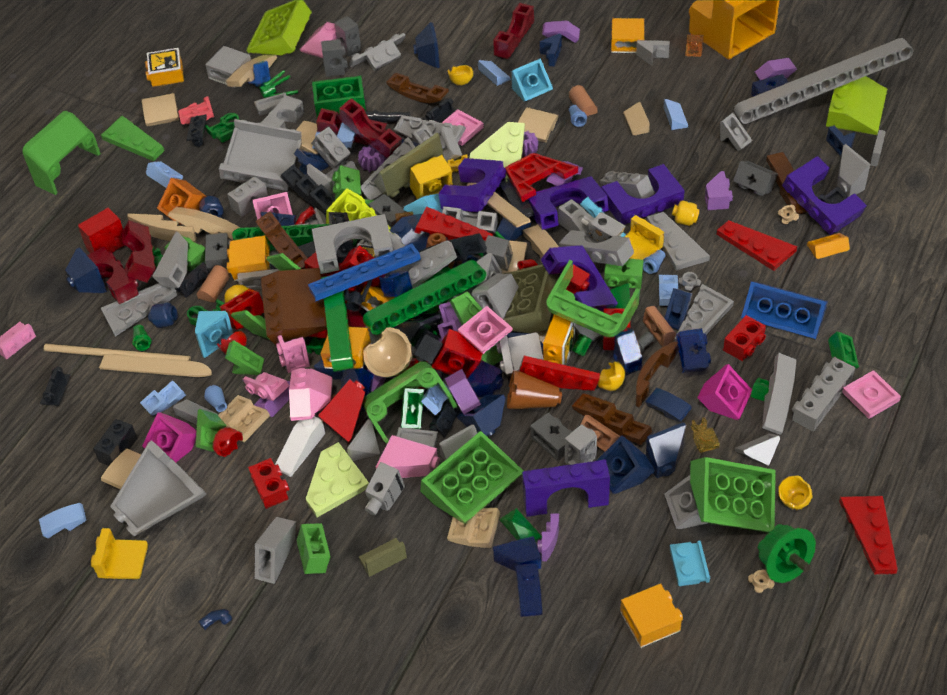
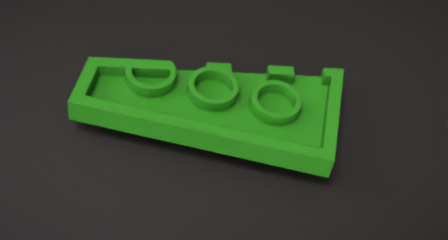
M121 116L101 135L102 140L152 161H155L164 152L161 144L124 116Z
M468 291L450 300L461 325H464L482 310L481 306ZM497 344L482 354L480 362L484 369L503 360L502 353L498 354Z

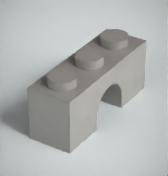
M285 96L261 123L286 129L285 122L297 123L304 115L303 102Z
M443 206L442 213L495 235L499 218L496 213L483 211L471 213L459 208Z

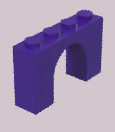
M817 156L787 175L782 186L821 225L823 230L827 231L829 235H833L860 217L867 205L855 193L837 204L825 203L818 199L813 193L812 186L823 180L830 168Z
M464 158L458 166L460 182L476 184L469 186L444 185L438 194L441 209L444 206L459 208L463 211H482L506 176V168H504L503 161Z
M664 164L648 169V178L656 193L652 197L645 199L631 197L624 191L618 181L601 186V189L608 198V209L618 222L625 225L631 223V218L635 215L644 218L674 207V205H678L682 200L684 201L685 190Z
M592 176L538 191L535 196L528 199L534 211V216L532 217L542 230L559 225L557 209L555 207L571 199L581 204L584 199L589 197L595 205L603 209V212L609 211L607 195Z
M583 245L548 249L541 258V262L549 274L562 273L569 260H572L575 266L590 274L588 280L590 285L587 291L576 292L574 294L576 301L601 312H604V308H615L618 304Z
M606 460L522 471L523 501L527 517L547 514V500L549 496L558 490L570 487L581 488L585 491L588 508L609 505L610 475Z

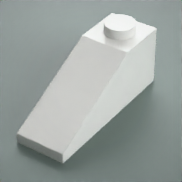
M314 416L312 419L299 420L294 426L276 462L282 473L291 477L325 435L322 419Z

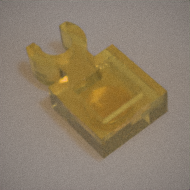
M702 418V425H697L695 420H692L693 439L699 452L719 448L720 443L713 428L707 429V420Z

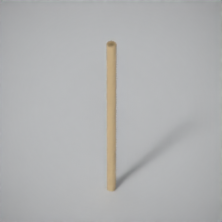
M54 344L44 345V351L94 356L108 354L191 361L190 356Z

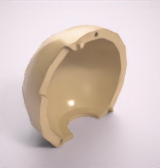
M389 327L381 333L382 336L376 343L369 344L363 351L364 362L368 370L377 376L386 378L397 376L404 372L412 359V346L407 336L399 329Z

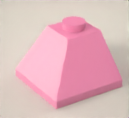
M327 22L317 29L300 51L323 58L321 41L337 39L335 24Z
M287 192L252 200L257 220L262 217L261 212L270 211L271 213L293 215Z
M486 306L457 330L484 354L513 329Z

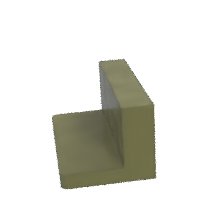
M397 538L359 556L360 563L369 577L407 558L405 545L403 542L399 543Z

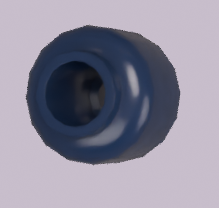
M207 196L200 201V211L222 217L223 207L217 197Z
M164 302L153 305L148 318L155 327L162 328L173 325L178 318V312L171 303Z

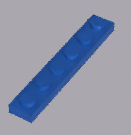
M409 244L308 284L309 291L316 301L419 261L421 260L420 253L413 244Z

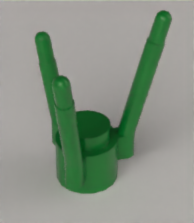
M283 70L268 82L263 83V86L259 87L262 96L268 98L278 95L274 94L276 92L275 86L289 79L290 75L273 83L285 73ZM298 90L283 93L287 96L298 93Z

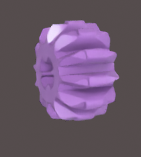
M529 130L524 133L522 156L525 157L531 153H536L538 149L537 137L535 133H530Z
M370 145L367 148L363 147L362 151H359L358 162L363 170H368L369 173L373 170L376 171L386 160L385 156Z

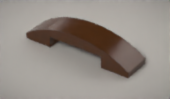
M396 72L386 81L387 85L399 94L424 103L438 102L449 92V89L437 85L428 88L409 81L408 76Z
M270 211L255 221L279 254L283 253L301 269L305 268L304 261L308 258L297 247Z
M674 341L660 348L642 367L636 385L635 402L637 407H640L649 395V381L661 365L668 368L677 356V342Z

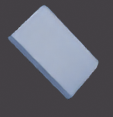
M478 61V70L497 86L510 80V77L492 61Z
M664 99V110L671 130L688 128L680 103Z
M342 122L337 137L345 147L351 148L356 133Z
M161 161L148 163L146 175L167 188L171 178L183 179L180 173Z

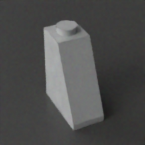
M497 274L472 291V295L482 309L488 306L499 317L504 319L519 286L512 274Z
M276 517L255 543V579L275 584L295 541L296 521Z

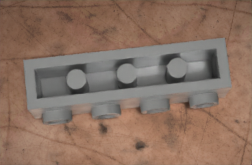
M835 357L830 363L826 362L821 375H816L811 388H806L802 400L800 402L796 401L792 408V412H794L792 421L814 432L841 396L843 387L849 385L853 380L855 367Z

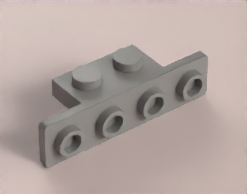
M404 33L396 34L388 41H381L374 48H367L362 54L357 53L353 55L349 66L353 67L367 60L372 69L376 70L400 58L401 54L395 45L402 43L406 35Z

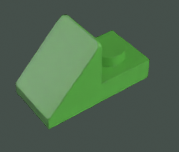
M234 340L229 343L225 358L234 363L232 373L259 375L264 358Z
M202 409L198 410L197 448L214 451V436L220 429L226 427V424L217 414Z

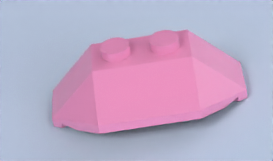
M298 368L292 370L289 387L291 421L312 419L316 412L320 411L331 401L332 377L313 369Z

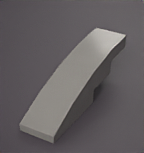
M781 353L775 356L774 372L770 376L769 392L764 400L762 424L763 429L780 435L783 432L788 414L796 368V359Z

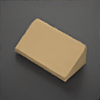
M641 102L624 111V116L632 135L649 133V121Z

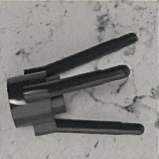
M373 279L368 280L362 295L358 289L349 293V288L344 290V300L347 301V309L351 311H359Z

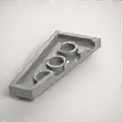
M664 212L647 216V222L664 231L662 248L675 270L709 261L710 255Z

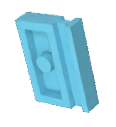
M701 541L692 544L687 542L670 545V553L678 586L699 584L702 581L710 582V575Z

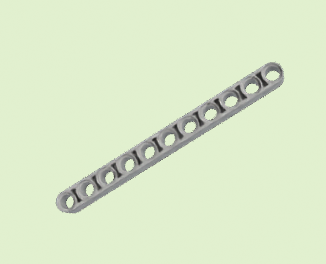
M896 39L739 102L734 107V112L742 123H750L907 60L912 56L913 48L905 39Z

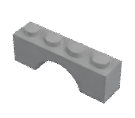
M570 230L559 242L560 247L583 245L592 262L623 266L634 253L630 239L627 237L613 236L603 242L590 243L585 232Z

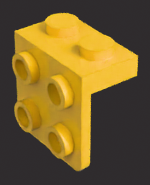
M637 215L631 218L630 232L625 236L630 239L634 250L633 255L629 259L643 260L663 247L664 231Z
M102 528L100 536L96 539L95 555H92L91 566L94 568L98 578L139 579L142 574L148 544L143 540H115L110 528Z

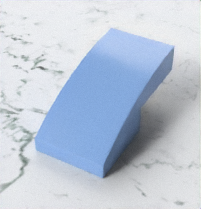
M659 275V305L668 306L673 288L678 289L677 275Z
M172 380L159 393L154 390L140 403L153 416L173 406L185 397L186 394Z
M437 384L427 389L421 402L436 415L441 410L443 402L447 400V397Z
M81 503L63 507L39 519L42 534L46 538H50L64 528L71 531L87 521L83 504Z

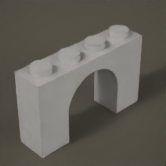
M385 214L312 229L321 274L339 270L337 250L344 242L351 239L368 241L374 249L375 258L393 251Z

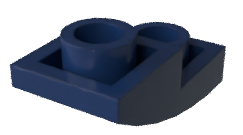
M657 387L645 401L648 407L662 411L665 417L681 422L692 409L691 405L684 400Z

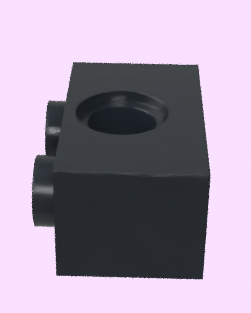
M424 328L413 347L415 358L420 362H429L431 364L443 344L441 337Z
M118 419L113 421L93 448L100 463L110 466L124 450L131 449L138 439L133 425Z

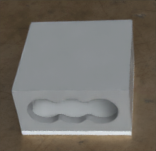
M223 46L205 64L208 77L227 84L226 80L238 68L251 60L250 55Z

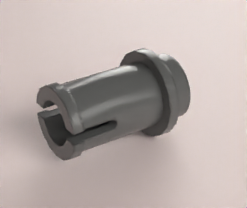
M645 332L639 339L633 340L630 345L631 350L635 354L643 353L644 348L654 342L653 335L650 332Z

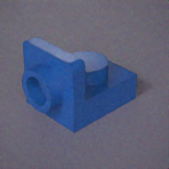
M268 61L253 64L255 78L249 84L262 86L264 82L270 80Z

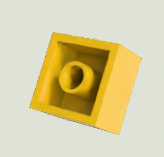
M443 155L432 157L428 161L415 164L410 168V188L417 200L423 196L439 194L444 185H451L452 170Z

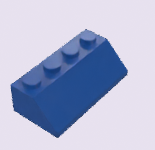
M752 281L741 318L743 319L747 315L764 325L816 339L828 301Z

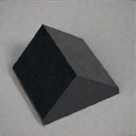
M421 313L393 328L403 332L411 344L419 339L424 328L430 332L434 331L441 321L442 315L441 313Z

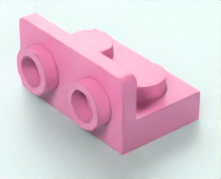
M18 322L0 336V355L8 359L35 338L36 335L32 326Z
M278 336L279 343L276 344L280 355L279 360L282 367L286 366L288 373L298 368L310 366L303 337L284 343L282 336Z
M265 372L258 375L255 380L246 376L243 378L246 384L245 388L250 394H256L262 399L266 398L274 401L289 387L286 380Z

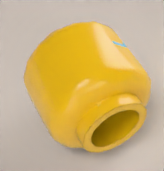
M682 200L678 205H674L672 215L675 216L676 223L691 226L697 222L700 209H697L695 203Z

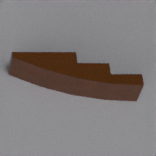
M780 152L768 155L766 162L774 172L778 173L775 181L780 187V195L786 204L794 205L797 214L807 212L782 186L787 175L794 171L785 154Z
M583 393L572 405V408L583 416L590 415L619 436H624L627 440L641 445L647 439V436L652 433L651 426L635 421L632 414L617 410L614 403Z

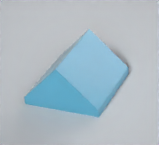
M541 59L512 70V89L523 101L553 89Z
M438 194L423 196L404 207L405 211L414 215L423 214L426 206L441 213L443 212Z
M199 311L195 334L204 358L219 348L217 343L221 344V339H228L233 334L226 311Z

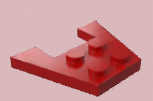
M531 153L505 167L506 174L522 202L536 195V190L530 185L546 178L548 175L556 173L565 180L579 172L578 166L536 153Z

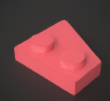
M208 96L203 98V103L197 105L195 102L178 111L182 125L190 124L191 117L207 115L206 120L214 117Z

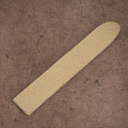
M467 183V186L473 185V184H476V183ZM494 192L493 196L488 200L487 204L515 227L530 223L529 218Z
M104 354L99 367L104 370L188 377L212 375L210 368L199 362Z

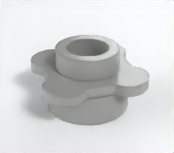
M693 272L684 273L683 277L678 280L679 284H682L688 291L701 284V281L697 279V275Z

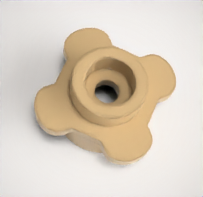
M794 205L784 206L778 211V215L782 217L783 224H788L792 220H798L799 215L795 212L796 208Z
M758 570L748 577V581L754 585V590L757 593H762L767 588L772 589L775 584L768 577L766 570Z

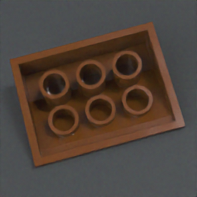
M320 268L276 271L261 277L266 333L275 346L279 343L278 336L280 335L285 343L293 339L305 338L327 329L324 299L316 301L308 287V284L322 279Z

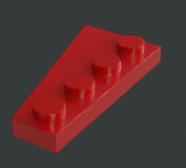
M427 206L414 231L421 234V231L430 233L429 236L434 233H440L447 237V240L480 233L483 240L486 241L488 235L493 236L492 233L477 228Z
M729 220L717 229L716 234L773 271L797 252L798 247Z
M525 355L518 369L520 372L556 387L594 391L600 379V373Z
M883 496L840 497L839 503L845 509L846 517L855 530L857 540L861 542L863 552L873 573L896 574L898 568Z

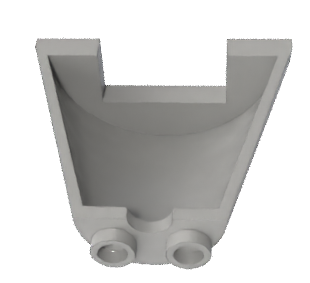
M151 440L110 507L116 512L114 517L121 523L125 521L128 524L126 529L133 536H136L205 497L207 493Z

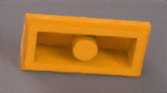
M841 233L807 242L808 248L816 259L850 249L849 238Z

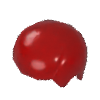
M237 331L230 335L228 339H221V344L217 343V346L226 354L231 341L234 340L245 347L247 337L244 332Z
M231 427L220 429L213 439L214 452L222 457L230 455L233 450L238 449L237 441L243 440L242 432Z

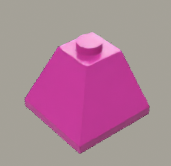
M727 364L704 383L697 398L709 411L738 420L747 404L752 389Z
M158 412L142 447L146 448L152 440L173 461L177 462L192 450L196 442L197 431L184 421Z

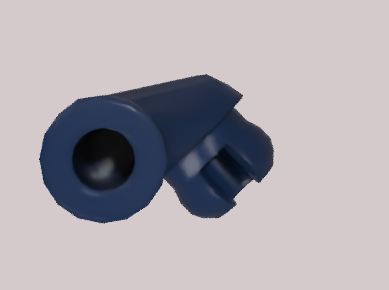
M227 609L213 610L199 620L198 623L206 630L218 620L224 625L232 620V616Z

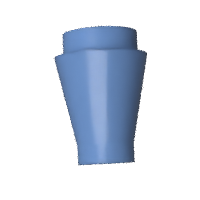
M577 105L570 106L571 123L577 127L585 125L587 115Z
M657 250L655 253L644 258L643 270L649 274L656 273L665 258V253L662 250Z
M216 385L209 386L205 390V400L216 411H225L227 404L222 388Z

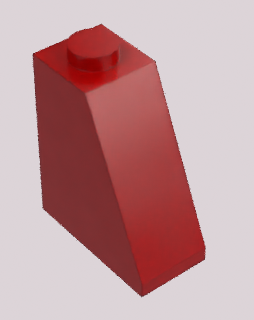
M349 380L318 415L322 421L348 443L352 440L365 397V392L363 391L365 387L357 380L354 382Z

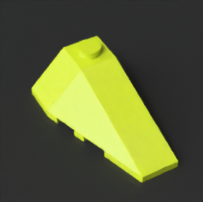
M346 188L326 210V224H329V212H347L349 221L377 215L372 207L369 208L360 195Z

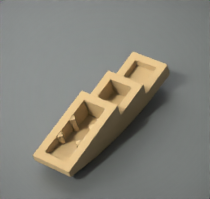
M262 55L243 64L226 80L228 87H241L244 82H252L255 78L253 64L268 61V67H270L277 59V56Z
M176 207L168 214V216L187 227H194L196 233H200L202 230L210 234L228 233V237L233 240L232 232L240 228L225 219L194 209Z
M128 214L130 221L148 226L152 237L171 241L175 232H179L180 235L190 238L193 242L196 243L197 241L194 227L179 226L178 221L164 220L163 215Z
M539 225L523 230L524 237L531 242L532 249L540 255V260L549 248L559 247L545 230H542Z

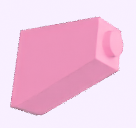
M392 435L376 465V469L380 462L398 469L402 478L427 476L438 467L440 458L437 455V448Z

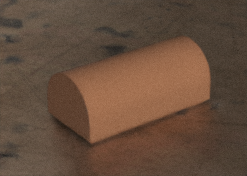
M577 85L570 90L569 98L574 105H577L587 116L597 113V107L583 86Z
M219 265L213 267L197 292L198 299L213 303L216 301L230 278L226 268Z
M655 306L647 307L643 317L644 324L662 347L673 342L676 337L675 331Z
M585 415L581 422L586 428H590L597 435V447L603 451H606L620 437L590 415Z

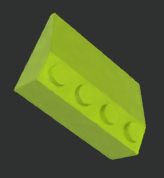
M294 0L266 11L247 48V52L271 55L292 53L311 14V10L303 0Z
M867 76L834 88L826 126L831 127L835 125L839 129L878 135L887 88Z

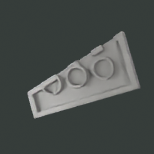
M404 115L401 116L394 128L397 133L412 139L411 132L427 126L433 135L442 126L450 127L457 143L466 130L465 126L438 123L433 120L427 121Z
M409 137L361 185V191L366 199L374 200L382 195L374 183L378 173L415 148Z
M448 240L420 252L421 260L388 272L396 297L421 285L456 259L457 256L452 243Z
M158 283L139 291V295L121 304H118L116 301L102 307V313L114 336L116 337L146 317L153 305L168 302L176 297L177 292L175 288L163 287Z
M702 284L674 341L678 343V346L691 352L733 307L734 301Z

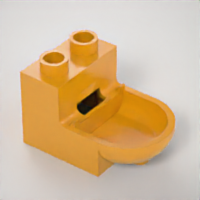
M697 0L689 9V32L729 60L775 33L780 0Z

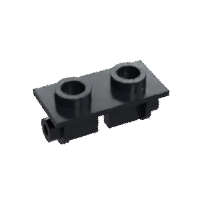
M446 98L439 104V107L436 106L427 111L422 120H433L441 123L457 110L452 107L453 100Z
M207 115L191 117L186 140H192L196 147H200L203 144L202 138L204 128H206Z
M200 263L187 274L180 287L175 288L177 292L181 291L184 297L187 298L199 288L210 273L205 263Z
M57 366L52 369L51 377L43 392L40 404L60 405L71 376L70 374H64L61 367Z
M453 395L452 397L457 407L453 408L449 400H445L441 410L437 413L438 416H435L429 424V431L440 432L443 438L446 437L460 411V407Z

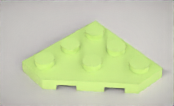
M507 122L470 153V158L503 161L504 168L522 159L525 123Z
M339 442L321 451L306 496V502L316 517L365 491L369 484Z

